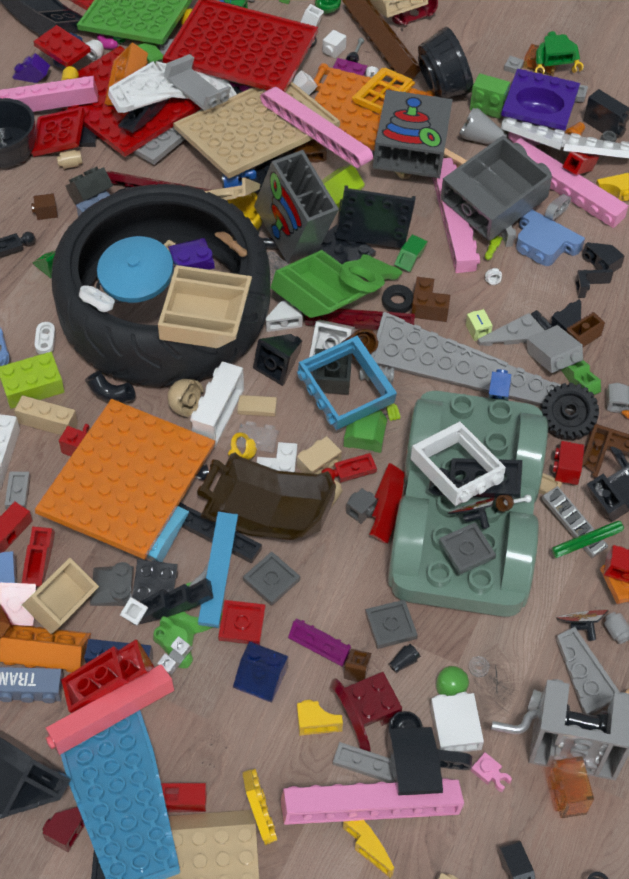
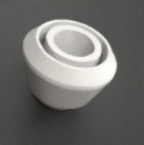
M91 40L85 43L91 48V52L86 57L93 61L102 57L104 48L99 40Z

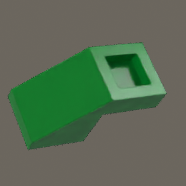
M412 234L401 248L394 265L411 272L418 256H422L428 241Z

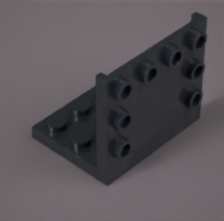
M345 185L343 198L340 199L336 238L402 248L407 240L416 196L409 198L350 189Z

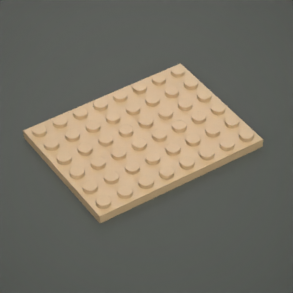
M291 81L285 93L335 126L340 127V120ZM256 87L230 97L225 103L205 111L201 110L173 123L174 129L228 179L313 139L265 107L260 95L267 90Z

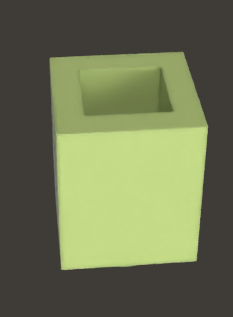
M484 309L467 314L466 327L474 341L492 332L493 325Z

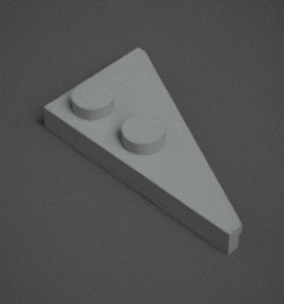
M528 313L479 338L477 344L479 346H492L493 343L503 342L504 345L527 343L526 338L545 330Z

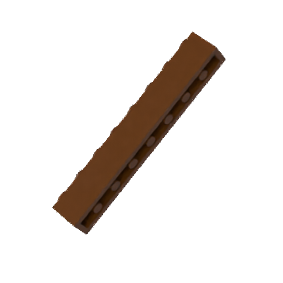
M342 0L346 5L345 9L353 14L352 18L367 33V38L375 43L373 46L378 51H381V56L389 62V67L399 74L414 79L421 71L419 63L371 1Z

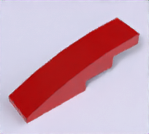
M392 463L388 464L375 495V498L378 500L372 514L375 522L369 534L385 544H388L395 526L404 484V471Z

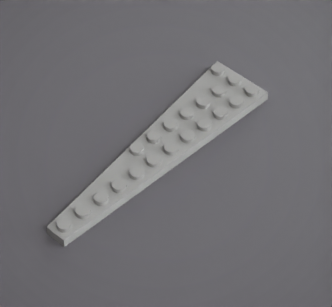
M386 312L383 313L377 333L378 347L376 351L371 353L378 366L390 369L393 367L398 371L489 393L492 371L496 372L497 369L507 370L508 374H512L509 398L540 406L543 405L544 399L551 389L553 390L557 385L561 386L556 382L542 379L539 375L530 374L522 368L513 367L505 361L474 348L459 344L457 341L443 338L435 332L426 331L418 325L407 323L405 320ZM573 409L565 410V412L575 414Z

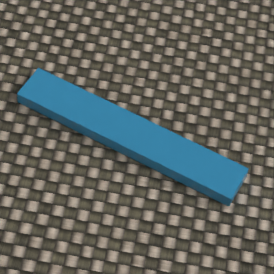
M218 512L206 578L211 581L213 599L201 604L198 625L219 628L238 514Z

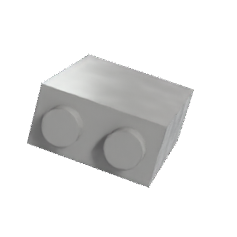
M558 325L526 338L528 354L551 373L583 360L582 344Z

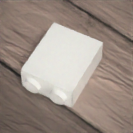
M460 692L454 696L442 694L431 698L430 710L437 748L455 752L482 750L484 740L474 693Z

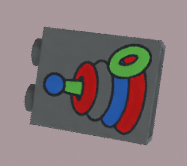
M386 90L375 143L373 168L440 178L453 99Z
M303 150L271 162L254 205L288 264L318 252L339 210Z

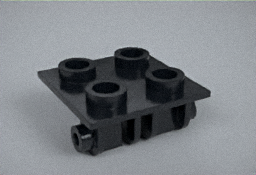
M137 559L132 598L142 601L162 589L167 592L175 589V582L178 578V564Z

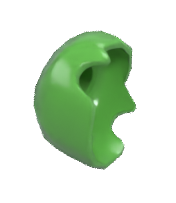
M456 666L445 667L439 673L436 680L437 692L440 695L447 696L466 692L469 686L468 674Z

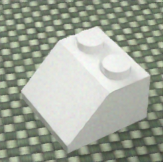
M324 320L316 321L309 357L315 355V348L329 349L340 344L354 332L355 327Z

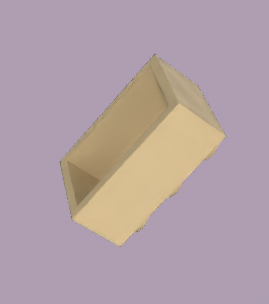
M69 558L22 606L52 634L99 586Z

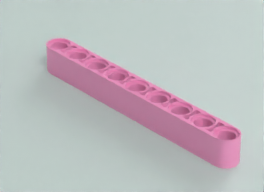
M273 87L260 95L265 107L354 167L360 168L373 159L372 151L367 146L278 87Z

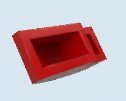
M32 526L29 545L27 544L21 584H36V587H40L44 583L55 531L52 528Z

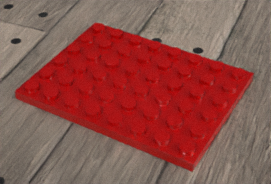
M198 0L163 56V63H169L190 54L194 57L192 65L194 71L264 90L278 87L286 92L318 33V27L216 0Z
M119 46L77 71L79 74L78 78L94 77L98 89V102L61 108L66 111L83 107L85 110L83 125L126 157L172 128L174 122L188 117L202 108L191 99L171 97L165 106L140 129L133 133L120 129L118 125L128 112L118 113L114 105L105 104L113 61L125 50Z

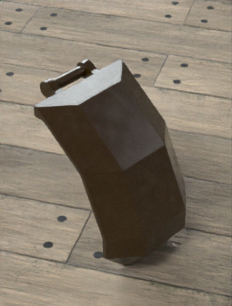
M235 452L230 454L226 465L219 460L213 459L210 464L211 468L202 486H199L197 490L199 496L208 500L201 514L202 518L216 523L218 512L238 514L236 531L251 536L294 540L321 531L335 499L336 484L328 471L320 474L278 471L242 458ZM217 472H220L221 476L212 492L209 488Z

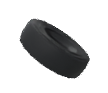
M391 285L383 292V307L389 312L406 313L412 308L413 292L404 285ZM399 295L405 301L403 303H394L391 298Z

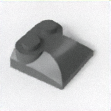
M120 562L114 566L93 568L92 580L99 587L91 594L90 606H125L130 597L132 598L134 566Z

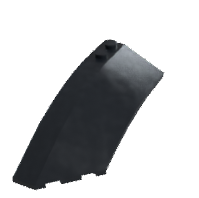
M0 0L19 21L38 33L39 36L56 25L68 33L75 34L79 31L77 24L83 16L71 10L59 0Z
M0 730V819L61 800L71 778L37 753Z

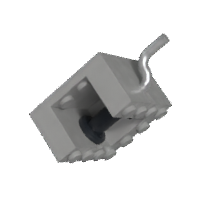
M558 679L547 680L538 708L528 711L520 725L492 722L491 730L521 734L529 728L531 721L534 719L529 763L616 781L629 755V694L624 692L614 693L607 711H602L600 714L593 716L570 711V706L567 704L570 684Z

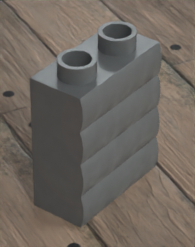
M501 136L443 178L441 200L487 240H491L548 197L552 174L545 164H537L531 159L521 144H513L505 136Z

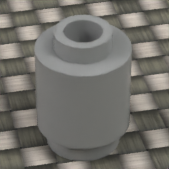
M616 612L607 615L604 625L613 640L617 641L618 644L628 641L629 624L623 615Z

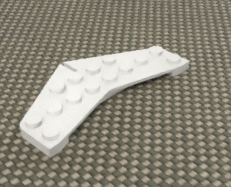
M156 61V64L151 62L109 87L108 96L118 113H125L171 97L190 98L163 77L166 63ZM195 71L217 90L230 86L229 98L237 95L226 79Z
M505 117L501 124V129L559 150L561 147H564L563 151L629 158V142L621 141V143L597 140L593 137H581V135L576 133L568 135L562 130L555 129L554 131L545 126L533 125L510 117Z

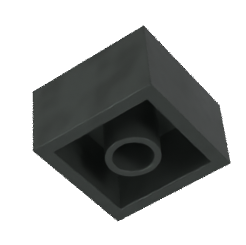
M97 166L69 179L70 183L65 185L74 204L85 201L113 186L105 168L98 169Z
M315 348V355L327 349ZM352 353L313 370V378L324 393L349 395Z

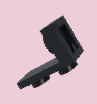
M578 270L575 280L578 298L586 297L587 291L590 290V284L611 283L613 270Z

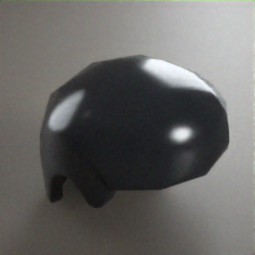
M410 711L395 713L389 722V729L423 727L421 719Z

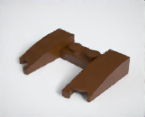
M595 424L583 457L582 468L584 466L593 473L591 476L595 479L598 477L607 449L611 450L610 447L620 449L623 454L629 456V434Z

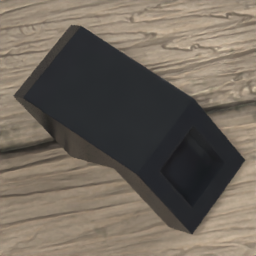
M520 840L498 846L502 868L509 873L510 879H535L533 867Z

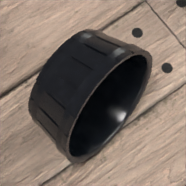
M445 26L418 46V63L423 78L429 89L440 98L472 93L474 83L465 53L453 31Z
M0 98V168H9L25 161L31 155L35 145V118L33 111L23 102L11 98Z

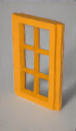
M381 68L352 97V101L381 114L383 105L380 106L374 102L378 98L384 100L385 95L383 93L387 89L407 93L415 85V81L388 68ZM385 76L393 79L389 84L381 81ZM395 81L403 83L400 88L392 86ZM377 85L384 87L380 93L373 90ZM368 94L376 96L372 101L364 99Z

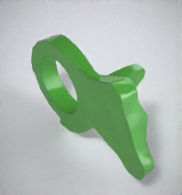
M363 254L359 260L343 263L339 276L347 285L357 290L375 292L384 286V280H397L403 272L397 267ZM352 274H356V275H357L358 277H360L361 279H362V278H365V279H367L369 282L360 280V279H358L357 277L353 276Z
M185 612L167 618L162 616L160 626L154 630L153 641L160 645L169 655L173 650L170 646L178 636L192 646L196 633L204 632L214 627L198 625L199 617H192ZM191 651L178 666L179 668H188L193 662Z

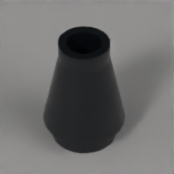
M412 644L404 645L389 663V666L397 674L399 671L418 662L417 659L421 656Z

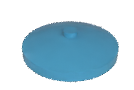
M143 236L128 237L115 242L105 250L97 266V275L103 290L112 298L128 303L143 302L156 297L167 288L174 273L173 260L169 250L161 242Z

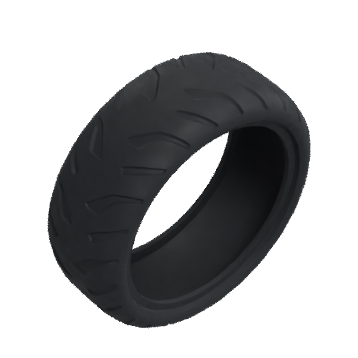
M151 184L136 186L99 200L82 212L67 228L56 248L53 259L52 292L60 325L67 340L71 345H74V349L88 363L93 364L94 368L106 375H112L113 378L132 384L138 383L142 386L161 387L163 385L165 387L172 386L181 379L199 381L213 376L215 369L219 368L222 361L232 364L251 347L264 325L269 310L271 292L270 266L264 241L259 236L260 233L250 219L246 218L244 213L234 204H229L227 200L211 192L206 193L203 189L187 185ZM215 233H228L233 238V241H236L237 244L247 250V255L245 257L239 256L237 252L230 249L226 243L216 237ZM135 236L149 237L161 242L163 245L168 240L175 244L205 238L208 248L212 251V257L224 264L231 273L252 276L237 337L235 340L219 348L160 340L158 325L133 323L117 318L107 312H101L97 307L82 301L79 297L80 288L82 286H92L98 278V262L108 247L119 240Z

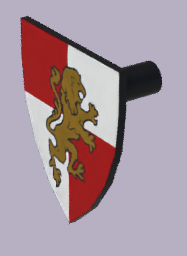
M495 498L468 504L447 513L459 514L476 511L463 515L465 523L479 519L482 529H486L490 526L485 508L492 507Z
M584 611L556 618L557 620L571 623V628L587 630L588 641L596 640L594 623L599 622L609 611Z

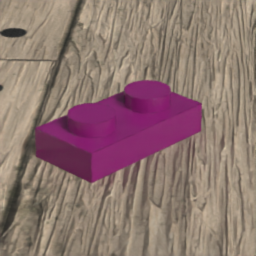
M337 58L333 68L365 76L368 65Z

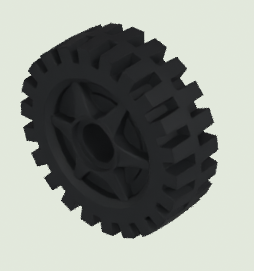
M563 383L561 386L557 385L553 390L551 389L542 405V415L547 418L549 432L555 434V437L563 438L562 440L566 441L567 439H570V441L576 438L581 439L583 436L588 435L597 423L599 415V405L597 404V399L594 398V394L589 392L587 387L583 388L578 383L577 385H574V383H569V385ZM573 409L575 414L569 415L565 410Z

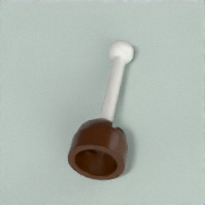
M500 495L496 499V507L502 512L509 511L514 503L524 501L529 503L532 497L525 495L523 498L513 499L509 495Z

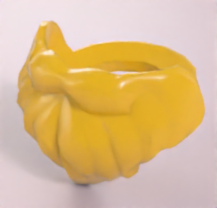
M236 433L231 439L232 449L229 450L228 455L230 456V454L236 452L242 458L252 459L257 451L255 441L250 439L245 433ZM239 437L246 439V449L243 454H241L236 445Z

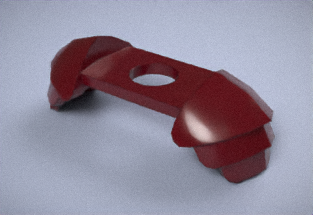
M428 0L427 5L415 8L419 12L417 16H412L410 14L411 10L392 16V21L398 25H408L410 22L426 16H432L438 8V0Z

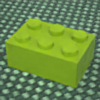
M52 351L0 366V380L10 409L16 408L22 395L42 400L65 393L62 378Z

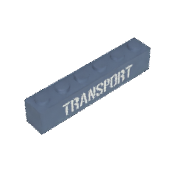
M0 667V701L11 702L12 700H21L25 703L33 701L54 703L55 701H61L63 691L61 679L64 678L62 669Z

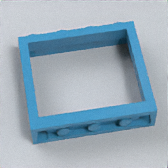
M358 336L300 361L298 365L297 375L299 379L304 381L308 393L314 396L318 408L324 411L327 422L333 425L335 430L395 403L397 392ZM353 353L381 394V397L338 416L310 372Z

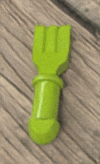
M496 236L490 240V245L484 255L486 260L492 259L503 237Z
M394 403L388 405L386 410L389 421L401 419L397 405Z

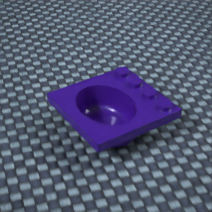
M517 68L501 116L518 119L537 126L566 131L580 83Z

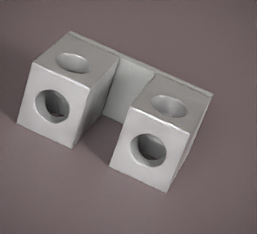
M179 636L170 646L173 648L169 655L164 654L157 663L158 665L162 664L170 674L175 672L193 648Z

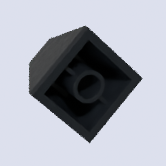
M292 334L259 339L253 369L283 386L300 354L303 341L298 336Z

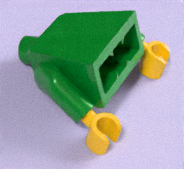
M554 31L549 32L536 51L537 68L534 72L537 73V70H540L544 74L545 69L542 67V64L544 66L571 63H575L572 66L573 73L577 72L576 66L579 68V72L582 71L583 64L579 62L578 45L569 40L565 34L557 35Z

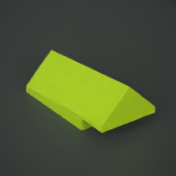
M351 164L338 168L321 180L338 208L340 199L343 198L345 185L350 189L357 190L365 187V183L358 171Z

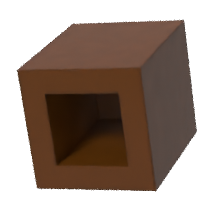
M54 193L33 196L34 203H31L32 213H36L37 220L58 218Z

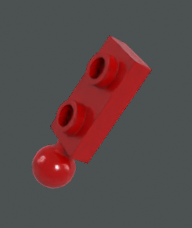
M371 453L334 463L335 470L324 468L321 473L330 472L333 480H335V477H338L341 483L376 473L377 467Z

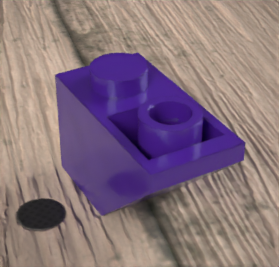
M35 53L31 57L27 56L23 63H18L15 66L12 78L37 83L46 76L50 65Z

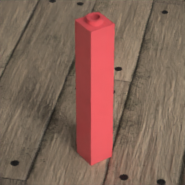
M160 664L146 674L46 727L48 737L45 739L50 749L55 748L58 754L61 755L174 691L172 678L163 665Z

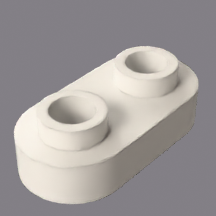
M82 286L80 288L79 297L83 302L97 307L101 312L113 309L115 300L109 295L92 286Z
M42 322L36 328L35 349L38 354L54 350L56 332L54 325L50 322Z

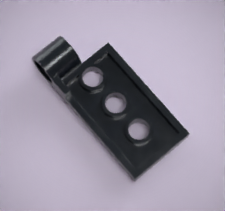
M452 458L451 474L448 470L439 468L457 488L475 480L479 475L488 473L475 459ZM498 459L506 467L504 473L506 480L473 497L497 498L500 495H509L512 498H521L523 461ZM461 474L466 476L463 480L456 479V476ZM429 479V492L433 495L445 496Z

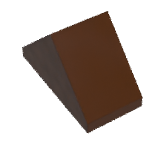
M351 649L345 663L344 679L356 682L366 679L372 653Z

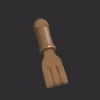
M215 233L216 237L226 243L230 249L237 252L239 256L245 257L247 255V250L237 244L236 241H233V238L228 233Z

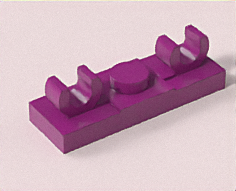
M296 618L293 621L288 636L289 639L343 667L351 645H346L340 639H335L327 633L314 628L315 626L306 624L304 620Z

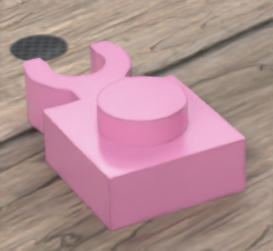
M484 753L471 768V772L487 785L493 781L496 789L500 792H503L505 789L500 781L505 780L510 784L512 780L510 775L499 772L502 766L487 753Z

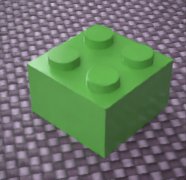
M479 73L472 89L470 110L478 108L485 115L501 119L502 109L509 93L510 82Z

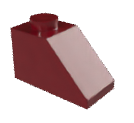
M78 807L55 813L52 819H48L45 822L43 836L46 841L66 852L70 851L85 826Z

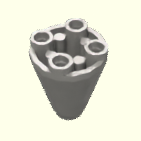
M478 108L472 109L467 118L469 123L465 122L459 133L464 139L488 145L501 136H507L501 128Z

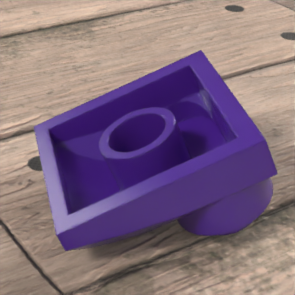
M205 238L168 247L174 267L179 265L206 270L215 269L212 251L208 248Z

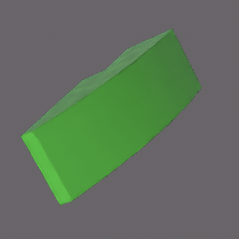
M584 360L561 369L570 383H574V385H577V383L581 384V387H587L588 391L594 395L601 392V380L590 372V365Z

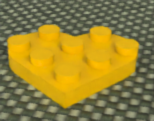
M250 769L242 772L245 790L262 840L265 845H268L278 840L275 826L268 812L267 800L263 788L260 786L257 770Z

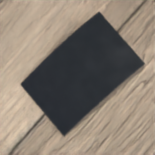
M432 727L388 729L387 744L391 756L390 765L398 796L443 793L441 768Z

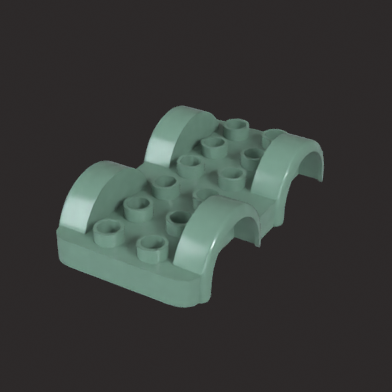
M429 391L416 400L404 471V482L407 484L406 496L400 499L388 574V584L392 587V592L397 598L405 599V601L505 617L518 614L522 607L526 606L533 581L539 533L538 518L536 515H533L534 503L538 498L548 438V421L542 415L539 408L527 403L443 391ZM461 422L497 459L523 461L521 498L525 495H530L532 500L529 503L525 501L514 503L509 511L502 512L496 507L497 498H495L492 507L485 508L489 528L482 529L479 519L465 523L463 515L476 511L459 514H448L447 512L493 497H471L467 502H462L455 506L446 496L431 494L428 490L429 478L411 460L413 445ZM459 442L429 457L438 468H444L450 474L452 458L474 459ZM462 474L456 476L457 480H463L466 478V476ZM472 523H476L496 553V558L459 575L439 544V538Z

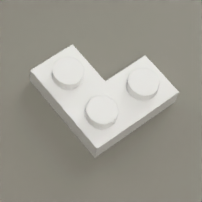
M278 442L277 458L257 457V463L278 471L295 472L297 444Z

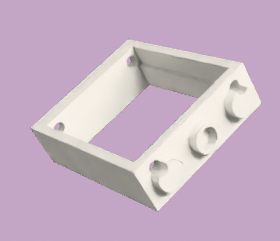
M461 422L412 446L411 460L455 506L462 502H467L477 494H482L488 488L500 484L504 479L506 467ZM458 442L488 472L460 488H457L429 459L432 455Z

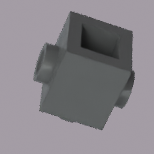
M361 488L357 493L354 492L350 496L346 504V514L362 524L368 517H372L377 505V499L373 493Z

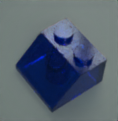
M249 641L240 660L233 688L272 703L288 669V656Z

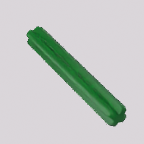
M615 521L556 545L552 548L551 552L555 558H559L622 532L624 525L621 521Z

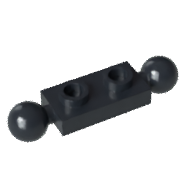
M25 232L20 238L17 233L0 238V257L23 250L22 244L27 246L34 244L35 235L32 232Z

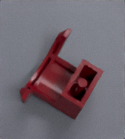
M380 672L348 687H344L337 678L332 680L330 690L336 694L345 709L354 729L359 748L371 752L364 727L378 721L381 726H384L390 722L395 713L402 712V706L384 672Z

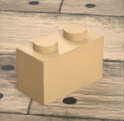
M326 436L322 440H317L309 449L299 453L297 456V468L302 473L320 474L324 468H333L334 463L341 461L342 451Z

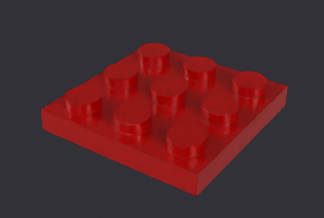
M79 107L39 116L34 133L35 145L31 152L33 157L79 147L85 116L84 108Z

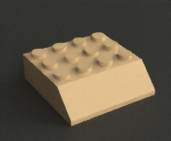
M176 265L158 323L159 339L219 348L235 340L252 276Z
M252 810L168 816L180 874L166 879H259L256 821Z

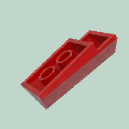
M137 639L120 650L113 646L61 679L70 713L133 681L154 668L153 663Z

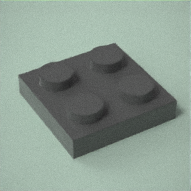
M472 523L439 538V544L459 575L496 558V553L476 523Z
M271 551L243 576V581L272 606L300 581V575Z
M405 599L366 609L365 613L377 649L417 639L418 635Z

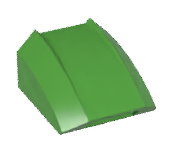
M378 410L348 424L344 437V447L381 453L387 425V418L383 412Z

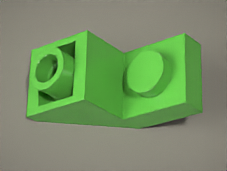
M142 42L137 44V46L148 53L147 64L151 62L156 64V61L159 62V60L163 59V54L154 43Z

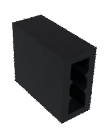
M596 90L588 97L583 121L601 133L613 131L616 134V138L623 136L626 132V123L629 120V107L602 90Z

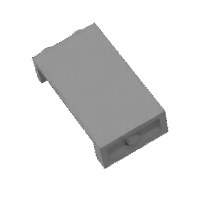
M186 55L166 64L163 77L204 111L225 103L229 99L231 87L227 86L217 90L192 69L194 61L192 55Z

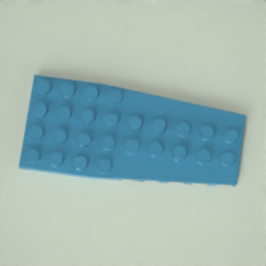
M139 710L61 754L65 773L71 778L69 786L105 879H166L180 874L157 763L141 711Z

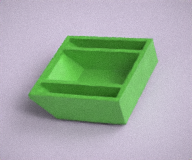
M323 250L276 270L271 284L272 290L310 318L329 314L371 293L357 290L341 280L339 273L342 264ZM352 274L353 276L357 277L358 279L363 280V279H361L360 277H358L356 274Z

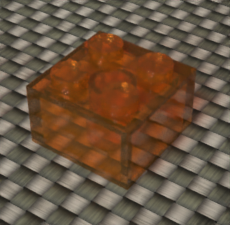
M583 757L556 760L553 769H551V775L548 777L549 788L554 791L555 795L553 803L556 812L559 811L561 819L587 815L594 801V796Z

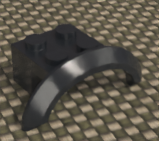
M610 447L621 470L608 478L603 473L587 483L592 497L609 520L613 522L629 512V463L620 449Z

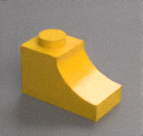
M629 173L597 179L596 185L621 201L629 200Z
M304 700L301 703H297L299 736L342 732V715H334L324 711L319 706L318 701Z

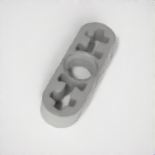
M562 194L552 201L546 210L545 217L554 220L565 212L571 202V197Z

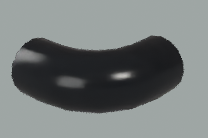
M96 371L85 379L90 390L105 402L109 403L111 399H114L121 403L133 401L136 397L132 384L127 382L121 385H112L105 379L101 371Z

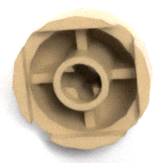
M192 379L176 381L168 391V404L170 408L180 416L189 417V415H192L193 411L198 409L200 392H203L201 383Z

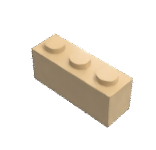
M23 395L14 410L19 424L62 435L67 426L76 428L78 424L75 410Z

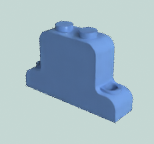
M530 210L520 218L519 226L523 230L518 234L516 250L537 263L550 266L562 253L575 256L582 251L585 241L583 236L542 214Z

